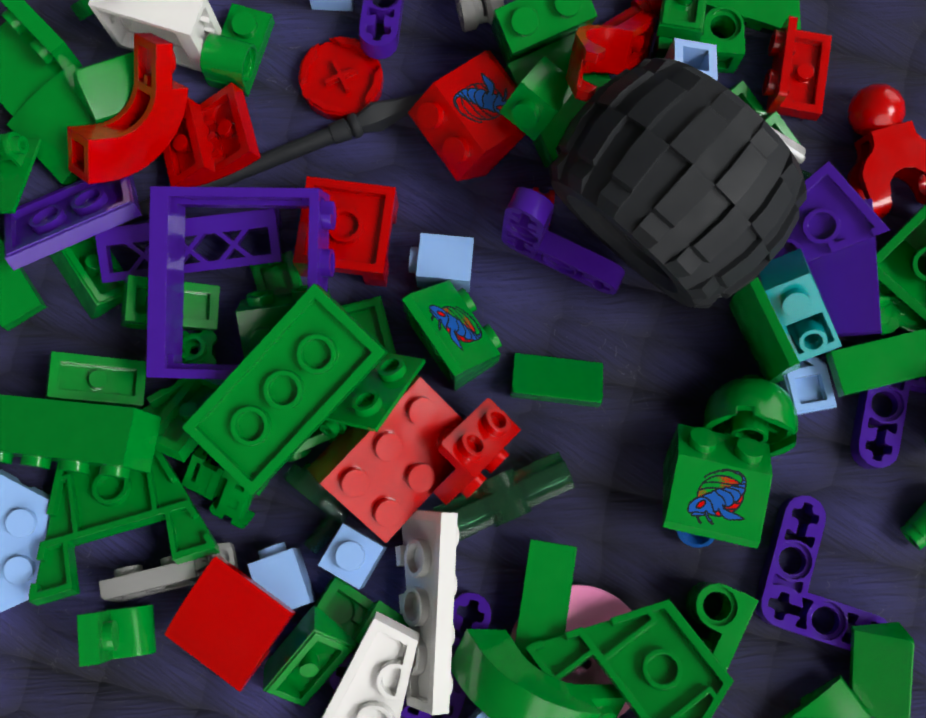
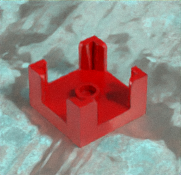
M307 176L305 188H320L330 195V201H334L336 206V226L334 230H329V249H333L335 253V272L362 275L364 283L367 285L387 287L389 243L392 224H396L399 207L396 187ZM301 209L293 264L302 277L308 276L309 209Z

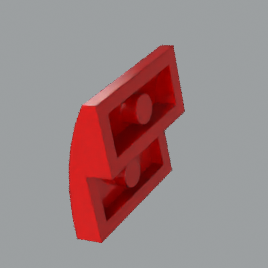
M231 82L201 104L187 97L182 122L174 138L163 151L171 187H197L233 174L261 158L244 92Z
M216 555L183 601L164 635L241 692L271 651L269 650L293 617L295 611L223 557Z

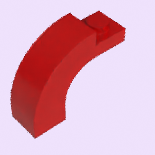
M134 33V85L131 96L125 107L108 121L93 125L67 127L69 171L88 184L115 181L128 177L147 167L167 148L182 122L188 97V88L172 80V74L176 69L173 43L152 33Z

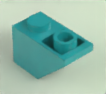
M801 248L771 260L759 275L763 288L799 362L841 347L840 339Z

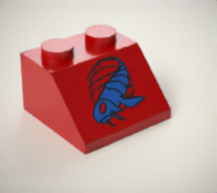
M485 50L433 82L407 112L456 181L486 176L526 135L499 112L517 86L490 50Z

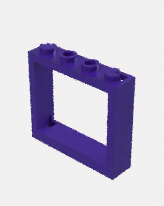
M150 186L146 377L226 380L239 365L182 363L186 207L309 209L307 290L313 284H318L328 293V277H333L335 273V253L333 249H329V230H334L336 226V206L334 201H330V195L320 188Z

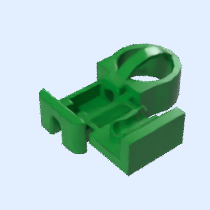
M200 446L191 457L182 485L211 501L214 497H217L209 508L210 512L220 519L226 515L232 518V525L240 529L245 528L256 514L249 510L255 495L251 496L220 465H212V459L206 461L208 453ZM268 481V482L265 484V486L257 493V495H260V494L263 492V490H264V489L266 488V486L269 484V481Z

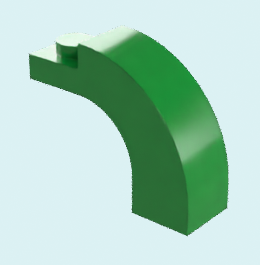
M466 629L451 660V672L462 690L490 718H617L626 702L613 684H572L542 672L525 658L507 630Z

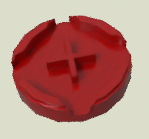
M338 36L329 38L330 42H325L322 45L318 43L310 48L301 61L298 75L303 98L310 108L324 118L336 121L342 118L347 120L346 117L349 113L357 114L371 102L378 101L382 95L384 84L380 61L364 54L358 39Z

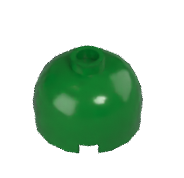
M744 375L721 384L712 393L706 404L703 428L740 438H751L758 442L767 443L770 447V456L774 457L788 452L796 445L798 431L797 410L787 391L777 384L758 375Z

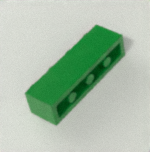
M0 394V463L12 465L13 457H22L20 465L50 469L51 461L60 462L59 470L89 474L90 466L100 467L99 475L129 479L130 471L150 473L162 417L132 407Z

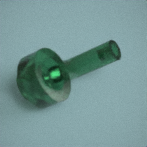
M309 462L302 468L294 463L282 477L327 514L303 542L308 549L317 555L341 527L342 523L347 520L349 510L321 486L307 470L311 465Z

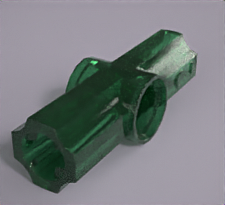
M557 452L532 462L517 471L510 469L485 480L468 498L461 495L454 498L447 505L443 503L434 507L433 510L458 513L457 526L459 529V541L491 525L495 528L532 511L531 507L575 488L565 461L560 453Z

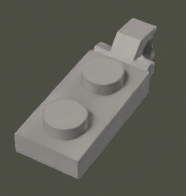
M230 542L217 543L220 553L181 564L175 563L172 560V556L160 559V567L143 570V565H132L114 570V578L99 581L101 598L120 603L193 585L216 555H220L238 569L234 544Z

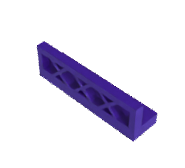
M269 208L185 218V239H195L190 245L185 242L184 273L283 262L279 228H282L280 210ZM149 223L116 226L95 235L102 283L124 281L128 275L148 277V269L140 268L146 261H149V245L144 250L138 244L149 243ZM268 229L271 254L254 256L243 248L240 243L249 231ZM231 233H239L235 240H233L227 235ZM218 235L230 246L219 260L209 261L195 249L206 236ZM128 246L140 255L129 271H113L110 248ZM235 250L245 256L229 259ZM191 255L200 261L198 263L185 264Z

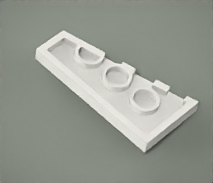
M417 509L402 526L403 545L395 547L397 567L405 566L406 591L399 595L400 614H403V618L409 625V628L420 633L406 691V704L430 715L449 714L450 695L453 690L451 657L452 645L455 640L453 611L454 596L457 591L455 565L456 547L459 543L458 513Z
M376 611L321 718H400L420 633Z

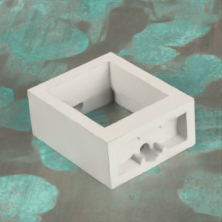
M89 0L88 3L118 47L134 51V33H152L173 43L177 65L202 72L200 67L201 51L206 37L210 33L221 35L222 32L208 0Z

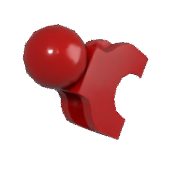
M871 84L858 90L847 109L848 122L854 132L863 137L854 143L857 151V160L848 174L847 182L863 200H873L874 212L880 219L885 217L892 207L890 188L892 178H899L906 182L914 193L917 202L924 205L926 203V139L916 132L912 120L903 122L906 114L905 100L899 90L888 84Z

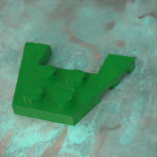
M155 450L150 473L130 471L129 479L99 475L100 467L90 466L89 474L59 470L60 462H58L46 513L50 516L45 541L40 542L36 560L40 561L36 584L31 583L29 602L39 606L80 594L75 546L166 520L172 560L175 563L181 564L220 553L216 540L165 454Z
M669 599L612 617L610 620L586 628L581 627L565 632L564 635L531 643L525 648L539 670L558 680L565 678L588 659L594 658L637 718H711L734 682Z

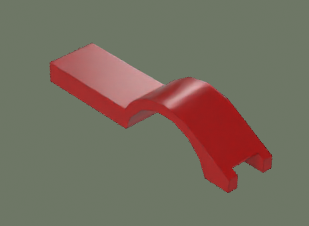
M641 11L618 26L587 25L579 27L575 34L566 74V81L575 99L587 102L596 93L597 86L586 82L583 79L584 73L597 72L618 75L626 68L631 70L647 58L659 15Z

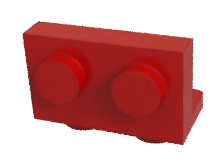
M788 16L781 29L773 31L768 46V56L773 57L772 69H769L766 73L762 88V94L768 96L766 112L772 113L777 111L779 115L817 121L823 111L832 35L797 30L798 17Z
M487 398L437 446L438 451L456 468L433 491L445 505L450 503L460 492L466 498L472 495L487 479L481 471L485 468L491 474L510 455L504 447L521 431L491 399Z

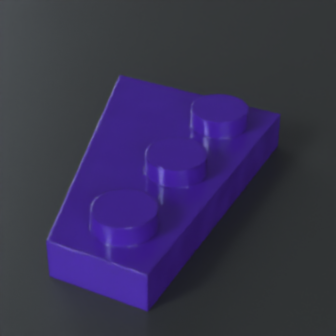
M828 161L805 180L807 199L799 208V220L784 247L773 259L801 248L806 262L890 231V229Z

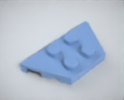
M0 469V612L29 600L31 583L36 584L40 561L36 560L40 542L45 541L50 516L46 514L50 495L36 487H28L22 484L17 477Z

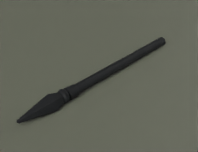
M424 93L371 102L357 114L349 113L346 117L347 120L344 118L339 119L324 129L260 154L261 158L247 167L197 187H226L331 144H339L351 140L352 136L360 138L363 136V133L383 131L406 116L407 112ZM150 198L139 202L141 216L120 224V226L131 225L148 218Z

